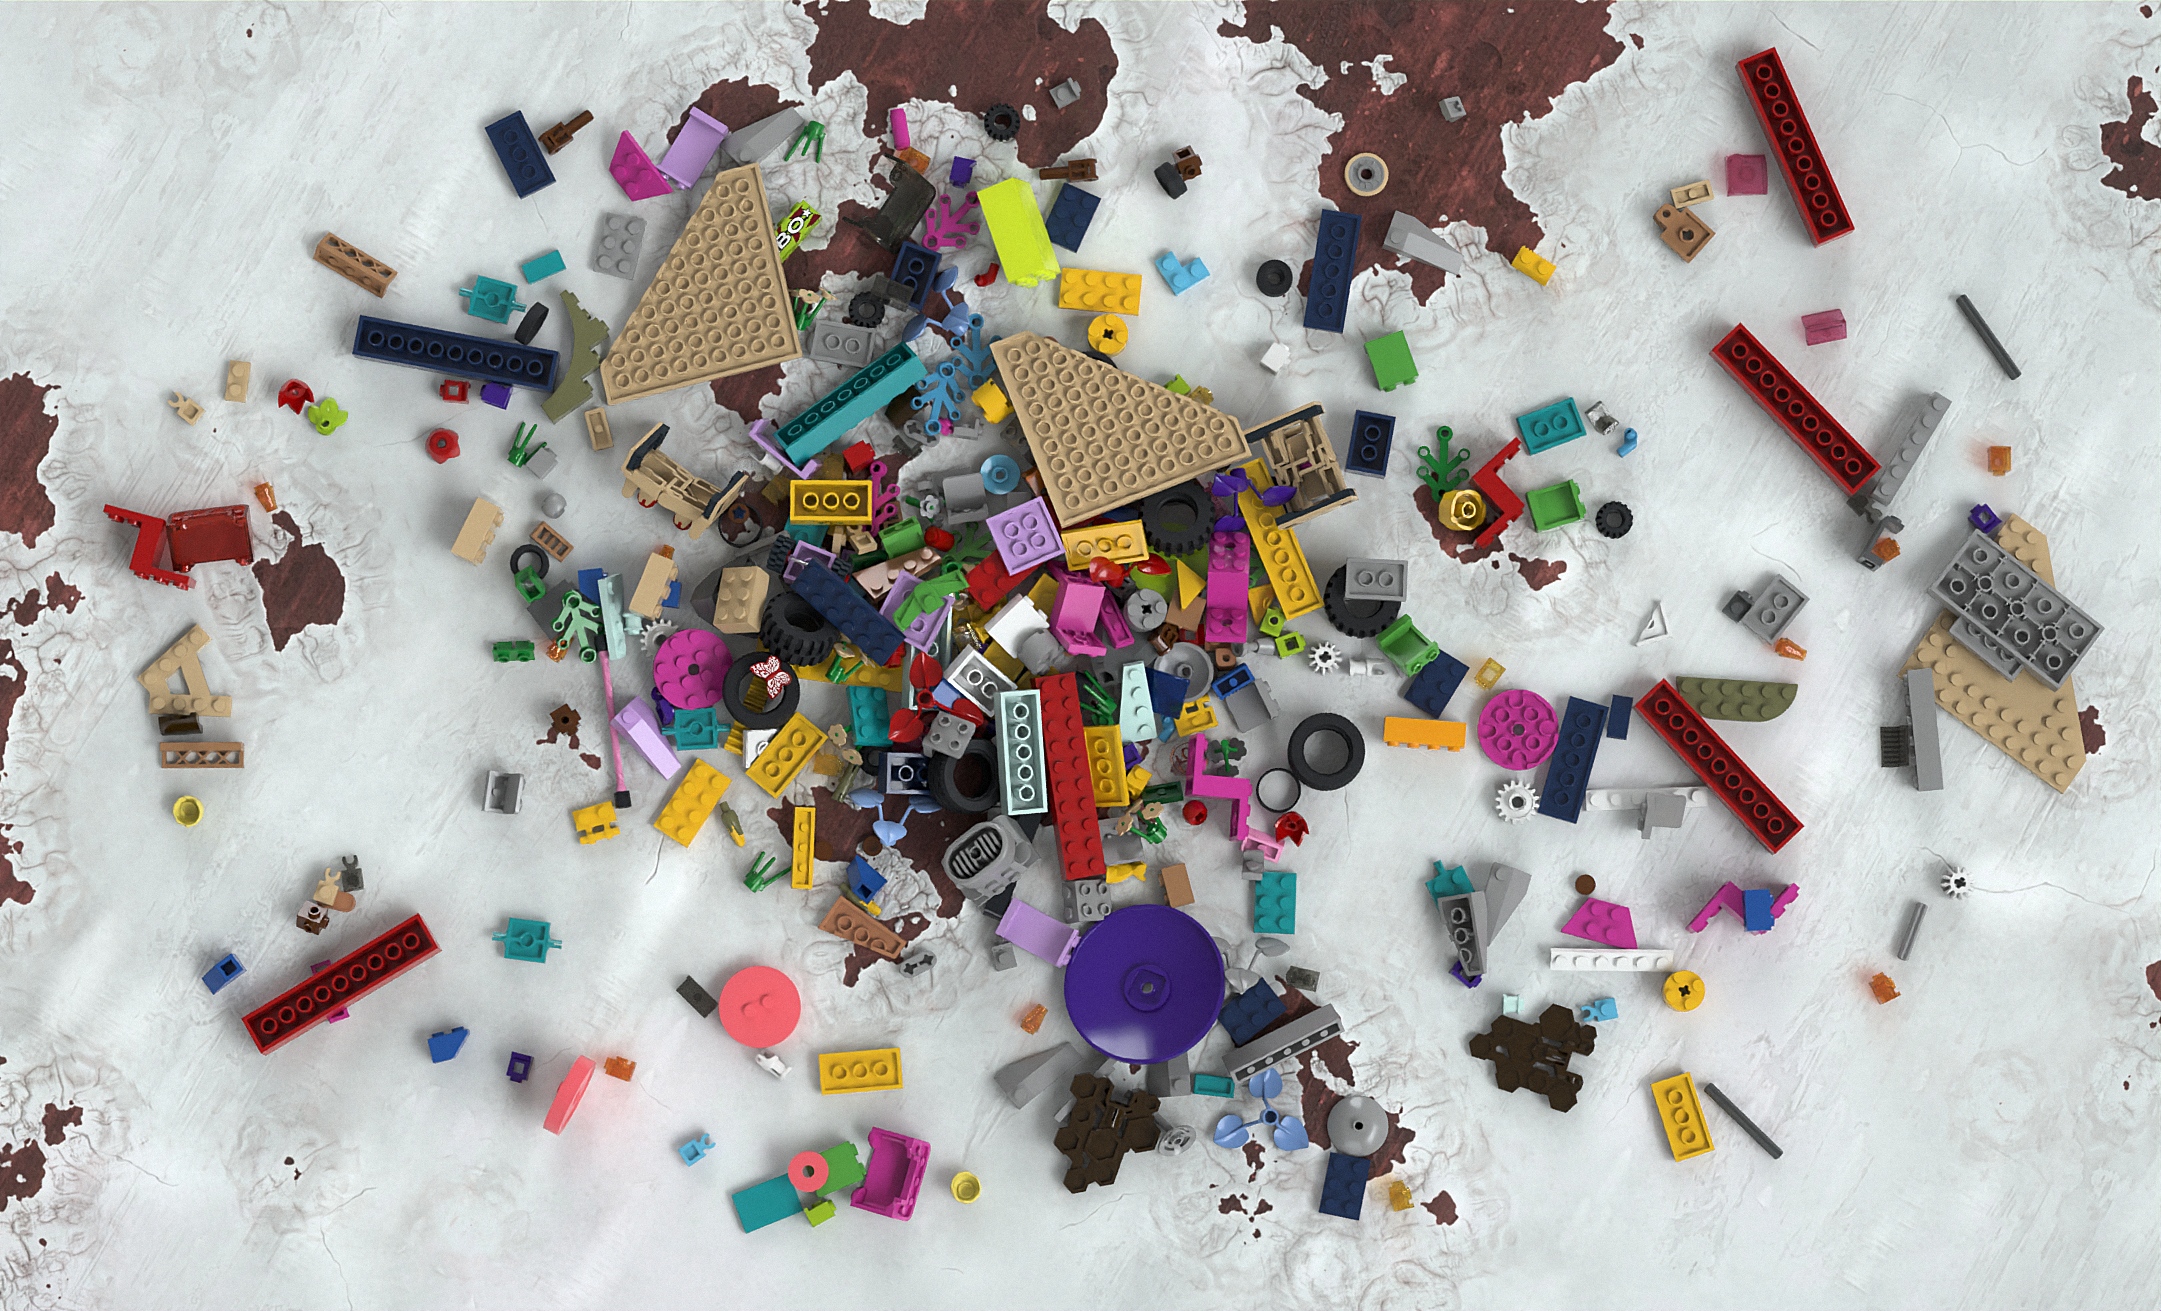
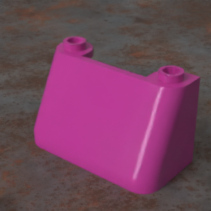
M872 1127L868 1135V1142L870 1147L874 1148L864 1186L863 1188L858 1187L852 1192L850 1206L890 1218L908 1221L912 1217L929 1159L930 1143Z

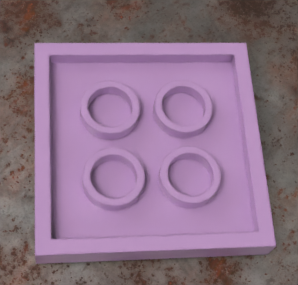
M1042 496L985 520L1009 577L1066 552Z
M905 570L900 571L879 611L898 630L900 628L892 617L893 613L914 591L915 587L923 582V580ZM950 595L941 597L945 604L931 614L927 615L923 609L909 627L902 632L907 637L904 640L905 642L928 653L956 599Z

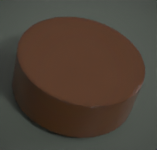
M869 836L863 841L862 848L868 856H877L881 853L883 844L880 843L878 837Z
M819 841L815 844L814 856L818 860L827 861L833 856L834 849L829 842Z
M1585 874L1576 879L1575 889L1579 894L1589 895L1595 890L1596 882L1592 876Z

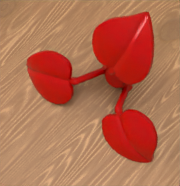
M1110 518L1095 519L1092 527L1119 522ZM1149 553L1148 560L1133 562L1127 570L1123 564H1116L1114 561L1110 562L1108 558L1102 556L1092 558L1089 564V575L1092 583L1107 580V583L1112 587H1121L1124 577H1129L1130 572L1135 566H1137L1138 571L1149 575L1171 574L1172 571L1167 562L1161 556L1154 553Z
M921 651L915 657L909 673V679L913 687L916 689L924 688L917 695V702L919 703L917 714L915 716V713L910 709H900L895 712L890 721L888 738L900 743L916 740L924 730L923 722L918 719L922 708L930 709L934 705L950 712L953 716L974 723L976 728L983 724L984 718L979 707L968 699H957L953 704V709L936 701L935 696L928 690L929 686L939 684L943 677V670L935 659Z

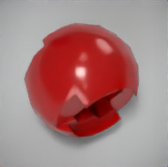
M1191 800L1184 805L1182 817L1190 825H1200L1207 818V808L1204 803L1198 800Z

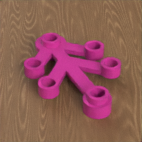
M976 191L967 193L965 197L966 202L950 218L949 206L951 198L947 194L940 196L941 227L935 233L937 212L934 209H928L925 212L927 234L922 238V247L935 252L940 247L963 249L966 245L964 237L957 236L955 239L942 237L946 233L969 232L971 235L979 233L980 226L977 222L956 224L971 208H977L980 205ZM972 197L977 199L975 204L970 203ZM943 198H948L949 202L947 204H943L941 200ZM933 212L935 216L934 218H929L927 214ZM976 225L978 229L973 232L970 230V227ZM961 239L964 243L962 246H958L956 241ZM934 240L935 245L929 246L928 241Z
M874 461L870 465V473L872 474V529L869 533L873 538L878 535L880 525L888 518L895 516L898 509L893 504H887L884 512L876 517V511L892 497L900 494V487L896 484H890L887 487V491L878 498L880 480L887 473V466L881 461ZM879 465L880 470L878 472H875V466ZM896 487V492L892 494L891 489ZM893 507L894 511L889 514L888 509ZM862 525V532L867 531L868 525Z

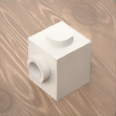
M1274 342L1260 361V365L1276 376L1281 368L1285 370L1291 362L1289 359L1291 354L1288 352L1289 348L1281 342L1279 344Z

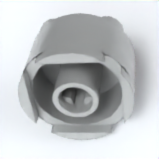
M1146 588L1132 594L1123 605L1125 622L1130 629L1136 632L1152 631L1164 621L1167 613V604L1158 592ZM1144 607L1147 609L1145 615L1142 613Z
M1042 629L1044 631L1042 634L1036 632L1030 636L1020 647L1023 650L1021 654L1017 652V657L1033 675L1039 674L1041 677L1049 672V667L1055 662H1060L1065 657L1063 653L1064 647L1047 629Z

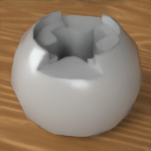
M551 493L543 501L545 504L542 506V511L549 518H559L565 511L564 507L567 506L566 500L558 493Z

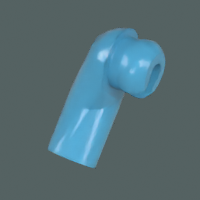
M1633 428L1625 430L1624 445L1616 450L1621 458L1637 447V432Z
M1169 712L1162 713L1160 717L1163 730L1157 738L1163 743H1166L1176 730L1174 717Z

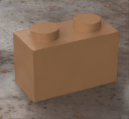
M1185 863L1162 868L1158 878L1160 885L1165 886L1166 893L1163 894L1166 906L1170 905L1171 908H1178L1195 903Z

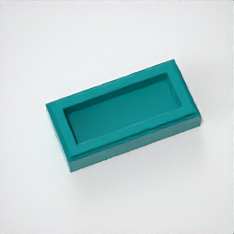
M558 250L521 266L530 285L567 269Z
M1195 1073L1193 1094L1234 1098L1235 1084L1231 1077Z

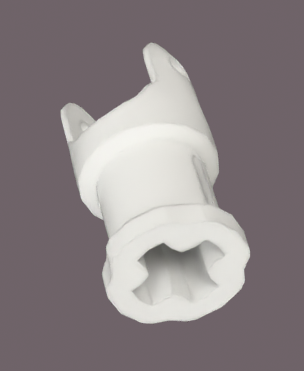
M758 443L766 453L758 457L754 453L749 452L750 456L761 465L765 464L773 470L775 475L779 474L785 464Z
M1350 658L1349 676L1354 674L1383 676L1385 675L1384 671L1373 670L1372 667L1375 664L1385 663V660L1382 658H1367L1366 660H1353V658Z
M762 1049L761 1054H757L755 1057L756 1062L763 1069L770 1071L778 1077V1081L781 1083L792 1068L786 1067L778 1060L779 1057L768 1049Z

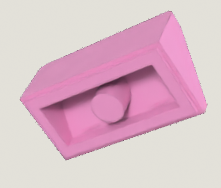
M1249 827L1248 837H1245V840L1242 841L1239 850H1263L1264 859L1278 863L1285 840L1276 842L1275 836Z

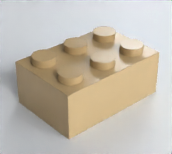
M477 497L451 549L454 556L476 567L478 563L484 561L487 554L484 551L487 545L493 543L496 536L493 533L496 527L500 528L505 518L502 516L504 512L500 507Z
M651 553L628 609L631 613L653 622L656 618H660L663 611L661 604L664 599H668L671 592L669 586L671 580L675 581L679 573L675 561L656 553Z
M758 566L723 568L713 625L725 634L760 632L770 575Z

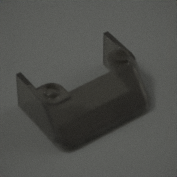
M885 152L883 156L894 165L889 175V181L894 186L893 191L874 219L864 216L856 222L844 216L842 220L858 234L891 254H897L900 252L903 242L909 239L936 196V189L906 161Z

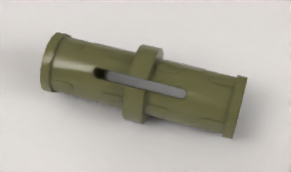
M851 762L848 763L842 778L839 777L838 779L839 784L831 797L833 800L843 804L849 789L854 785L853 781L861 768L860 766Z

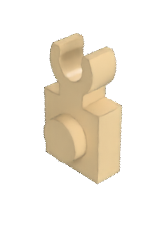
M175 392L174 394L178 396L179 400L177 403L168 400L169 405L174 408H180L176 413L190 425L194 426L205 413V410L190 398L185 402L183 396L179 392Z
M836 525L832 553L837 555V558H841V548L846 546L847 534H844L843 526Z
M856 525V530L847 526L846 534L850 537L849 542L858 555L877 550L876 541L868 531L862 532V525Z
M327 868L325 871L326 881L319 880L313 899L333 906L340 888L334 884L341 878V872L338 871L337 875L332 878L330 876L331 868Z

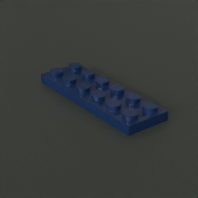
M1322 209L1303 328L1343 334L1362 215Z
M816 556L811 559L790 585L792 589L880 667L888 661L907 638Z
M1569 697L1537 810L1538 814L1577 824L1609 707L1576 697Z

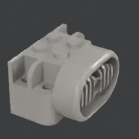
M1000 815L990 822L976 824L956 839L946 850L941 864L947 876L954 882L956 887L979 908L994 895L1002 893L1011 882L1019 880L1021 874L1041 860V857L1017 821L1006 815Z

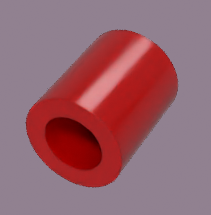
M930 527L924 535V541L928 546L943 552L951 550L955 542L952 533L938 527Z

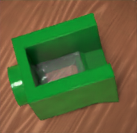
M531 565L514 575L515 586L528 603L534 600L537 601L546 594L545 584L535 573Z

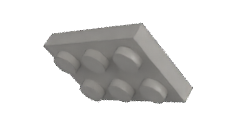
M608 212L593 271L633 281L647 221Z
M817 319L810 359L864 369L871 364L877 330Z
M1347 557L1345 599L1406 602L1408 560Z
M1778 574L1740 621L1772 646L1808 603L1810 598L1782 575Z

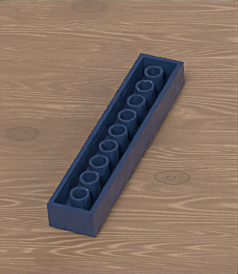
M364 315L359 317L352 355L358 359L488 383L492 382L553 394L561 357L558 351Z

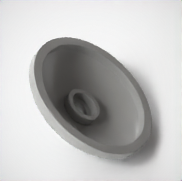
M1178 642L1173 644L1172 650L1166 655H1158L1154 664L1153 674L1156 686L1165 697L1175 702L1189 703L1201 698L1209 690L1214 677V669L1209 655L1201 647L1189 642ZM1184 668L1189 669L1190 673L1188 675L1184 674Z
M1361 1095L1349 1096L1340 1100L1332 1108L1327 1121L1328 1135L1333 1145L1342 1153L1355 1157L1366 1156L1378 1150L1384 1143L1388 1134V1118L1384 1109L1375 1100ZM1361 1122L1363 1125L1362 1129L1357 1130L1355 1124Z

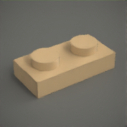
M1709 179L1670 190L1673 205L1677 210L1714 200Z
M230 360L225 401L246 403L251 370L250 362Z
M604 407L584 412L594 452L614 447Z

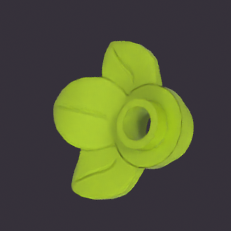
M330 397L325 399L320 407L310 405L308 408V418L310 422L316 425L318 433L328 436L335 431L336 427L345 424L348 418V411H338L337 402ZM324 423H329L327 427L322 426Z

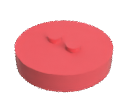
M753 966L739 971L729 979L720 995L719 1015L725 1030L736 1041L749 1047L768 1048L783 1042L795 1030L800 1019L801 1000L796 986L785 974L771 967Z
M583 1055L579 1056L564 1082H561L557 1089V1095L543 1125L544 1129L558 1136L561 1134L592 1078L597 1064L595 1061Z

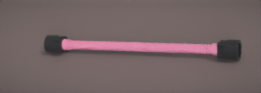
M606 634L593 636L596 653H599L601 659L607 713L610 723L616 716L614 710L615 705H613L612 682H610L609 659H607L609 656ZM609 724L617 779V792L614 793L615 808L632 807L630 792L626 790L625 782H623L618 731Z

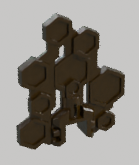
M1552 1004L1539 1016L1540 1023L1535 1022L1531 1025L1500 1015L1491 1023L1492 1032L1486 1035L1478 1033L1469 1042L1472 1057L1482 1060L1489 1059L1495 1062L1497 1071L1495 1077L1498 1089L1513 1093L1519 1087H1522L1537 1094L1547 1095L1551 1109L1567 1113L1578 1103L1576 1094L1582 1089L1584 1083L1581 1075L1566 1071L1571 1054L1573 1052L1588 1057L1594 1051V1039L1597 1038V1032L1595 1027L1587 1024L1580 1028V1024L1574 1020L1572 1009ZM1542 1037L1562 1043L1563 1045L1557 1047L1544 1043ZM1496 1047L1507 1048L1509 1059L1505 1058L1504 1053L1497 1052ZM1552 1055L1557 1056V1057H1560V1058H1563L1564 1061H1563V1060H1560V1059H1557V1058H1554V1057H1552ZM1538 1062L1553 1067L1556 1078L1550 1077L1548 1071L1533 1067V1065Z
M1091 1072L1074 1075L1069 1090L1077 1098V1102L1072 1109L1068 1126L1058 1128L1053 1141L1063 1155L1066 1154L1072 1161L1071 1167L1067 1169L1063 1184L1072 1194L1085 1192L1088 1185L1096 1182L1100 1187L1114 1184L1124 1154L1128 1153L1130 1148L1134 1153L1155 1150L1161 1130L1153 1122L1155 1117L1152 1113L1158 1112L1161 1101L1155 1094L1149 1095L1141 1088L1132 1089L1127 1104L1110 1099L1115 1086L1108 1077L1095 1078ZM1097 1104L1102 1109L1103 1114L1098 1127L1092 1128L1097 1116L1094 1110ZM1124 1118H1128L1120 1138L1118 1132ZM1083 1152L1090 1158L1087 1168L1082 1167L1085 1159L1082 1156Z

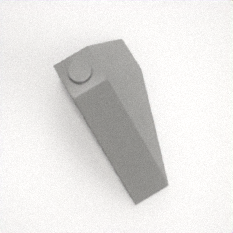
M790 107L735 131L719 146L738 167L757 162L760 164L803 125L805 120L793 107Z
M1395 211L1382 248L1458 275L1464 256L1415 217Z
M1497 862L1492 864L1484 890L1487 905V947L1490 946L1525 897L1532 876Z
M1484 891L1437 898L1440 919L1443 925L1446 924L1450 933L1449 938L1451 942H1454L1458 950L1457 955L1466 975L1486 974L1487 905Z
M1068 1043L1009 1065L994 1079L1020 1110L1083 1058L1072 1044Z
M1187 1052L1171 1060L1151 1065L1148 1077L1149 1095L1155 1094L1157 1098L1191 1095Z

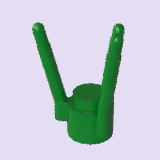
M811 120L809 125L805 126L802 134L784 160H789L806 136L808 139L801 155L805 156L812 140L817 141L819 139L816 163H820L823 140L826 135L823 132L825 126Z
M523 422L512 449L508 453L510 456L507 460L519 468L523 464L525 465L541 447L544 448L547 445L544 442L526 458L527 453L523 450L536 430L537 424L533 425L522 445L518 448V443L526 425Z
M1085 670V675L1104 697H1101L1088 685L1084 684L1083 687L1098 700L1096 704L1098 709L1079 701L1080 707L1092 711L1100 717L1102 715L1109 717L1117 707V704L1113 702L1114 699L1105 692L1094 677Z
M763 851L750 872L745 876L746 879L743 883L754 893L758 889L762 892L766 886L791 871V866L762 883L764 881L762 875L776 860L775 857H772L758 873L755 872L765 855Z

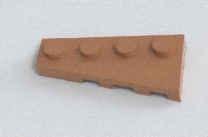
M930 546L853 573L852 578L872 601L877 603L888 596L901 570H905L918 578L941 564L942 560Z
M843 895L839 896L818 926L820 930L850 940L853 943L865 946L894 959L897 958L907 943L906 940L853 904Z

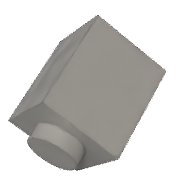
M541 447L525 465L540 480H543L558 464L555 459L557 455L549 448L545 450Z

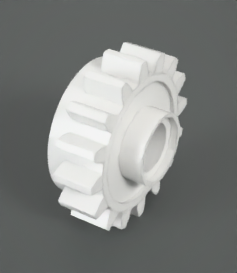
M663 619L660 620V624L654 621L652 627L646 625L648 631L641 632L645 639L640 640V643L645 644L641 650L648 651L646 657L653 656L654 660L660 648L657 645L658 638L662 636L668 638L677 632L679 626L675 625L672 627L671 620L665 624Z
M1511 781L1510 787L1506 784L1503 785L1505 791L1498 790L1497 793L1500 795V798H1495V801L1499 802V805L1495 809H1500L1499 817L1505 816L1504 822L1512 820V825H1515L1516 821H1519L1520 825H1523L1524 819L1528 822L1531 821L1530 814L1534 816L1537 814L1534 808H1539V805L1535 803L1539 796H1533L1536 790L1532 789L1530 791L1528 789L1529 783L1522 786V781H1519L1517 785H1515L1514 781ZM1513 798H1519L1522 801L1521 808L1513 807Z

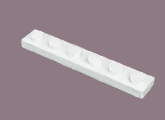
M1707 786L1590 790L1585 792L1586 811L1641 810V804L1645 801L1646 792L1686 796L1685 808L1708 807Z
M1551 948L1550 970L1672 972L1674 953L1673 950Z

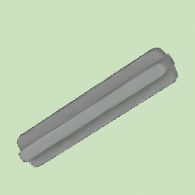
M787 530L739 548L734 551V557L737 559L744 554H749L752 557L767 551L774 546V542L779 535L790 538V534Z
M1920 902L1916 904L1897 955L1901 960L1907 961L1910 957L1928 908L1926 904Z

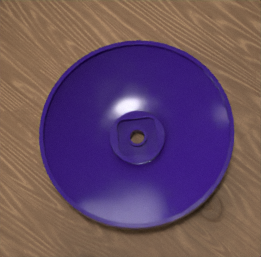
M1156 904L1125 907L1105 916L1104 920L1097 921L1080 938L1078 945L1074 948L1067 964L1064 978L1066 1008L1079 1034L1090 1046L1104 1056L1134 1065L1165 1062L1182 1055L1204 1038L1215 1023L1225 996L1226 978L1224 976V962L1215 941L1207 930L1184 912ZM1152 984L1153 990L1150 993H1144V985Z

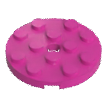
M685 629L670 635L661 644L653 660V679L660 694L671 704L687 710L707 708L723 698L722 685L724 676L728 668L733 664V659L728 647L716 635L700 629ZM691 664H696L699 667L695 675H690L688 672V667Z
M1523 689L1508 690L1496 695L1484 707L1479 717L1477 733L1481 748L1491 761L1505 769L1521 771L1538 766L1551 755L1558 741L1559 727L1555 711L1542 696ZM1516 724H1520L1524 728V732L1520 736L1513 733V726Z

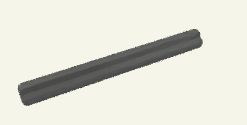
M1963 294L1958 297L1956 302L2011 380L2018 378L2021 375L2020 370L1967 295Z
M1709 1083L1704 1088V1092L1774 1159L1780 1158L1783 1151L1713 1083Z

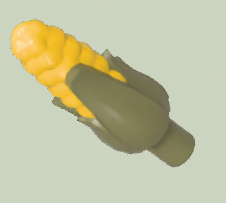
M727 801L719 804L723 812L721 814L722 822L737 846L743 847L746 842L739 818L733 809L730 810Z
M842 882L839 886V889L846 893V898L865 912H870L874 915L881 913V908L873 902L874 899L869 904H866L852 892L849 885Z

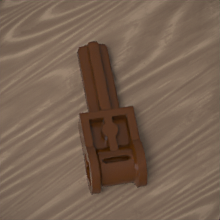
M586 110L565 126L562 122L558 123L543 133L538 140L543 142L549 150L548 154L552 156L574 140L572 135L591 122L594 117L589 110Z
M1097 159L1068 161V166L1042 168L1039 170L1040 180L1069 178L1070 183L1097 181L1099 179L1096 175L1095 164Z
M1162 622L1148 636V643L1156 648L1159 656H1164L1172 650L1173 644L1179 637V634L1176 632L1178 626Z

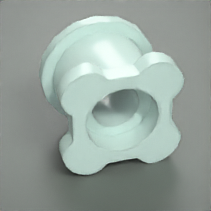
M633 613L623 614L625 619L623 631H626L627 635H640V631L644 630L641 625L643 617Z
M1503 994V1014L1508 1012L1519 1015L1520 1011H1524V998H1520V994L1517 996Z

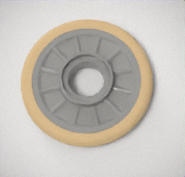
M1361 153L1349 160L1345 167L1344 177L1347 186L1354 193L1361 196H1372L1379 193L1385 187L1388 181V169L1385 162L1377 155ZM1365 169L1370 170L1372 177L1368 180L1363 179L1361 171Z

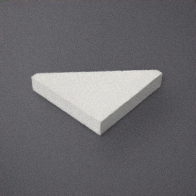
M1663 601L1658 603L1636 642V647L1673 637Z
M780 728L743 730V767H750L752 761L764 751L776 733L780 732Z

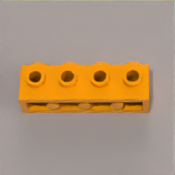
M1386 716L1384 718L1382 742L1387 743L1389 747H1399V744H1407V748L1419 749V745L1427 746L1428 750H1439L1440 747H1446L1448 751L1460 752V749L1465 748L1467 723Z

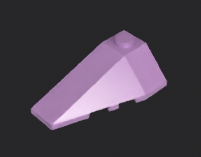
M636 696L612 719L610 724L667 781L681 765L666 735H662V728L653 710L639 696Z

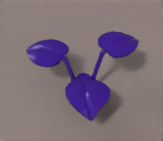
M1244 468L1231 470L1230 476L1215 473L1212 493L1219 497H1227L1234 493V515L1220 517L1215 522L1214 532L1236 533L1246 526L1245 518L1238 517V492L1246 491L1248 485H1250L1258 498L1263 500V505L1267 507H1278L1289 502L1296 494L1297 486H1273L1266 489L1263 495H1261L1252 483V479H1247Z

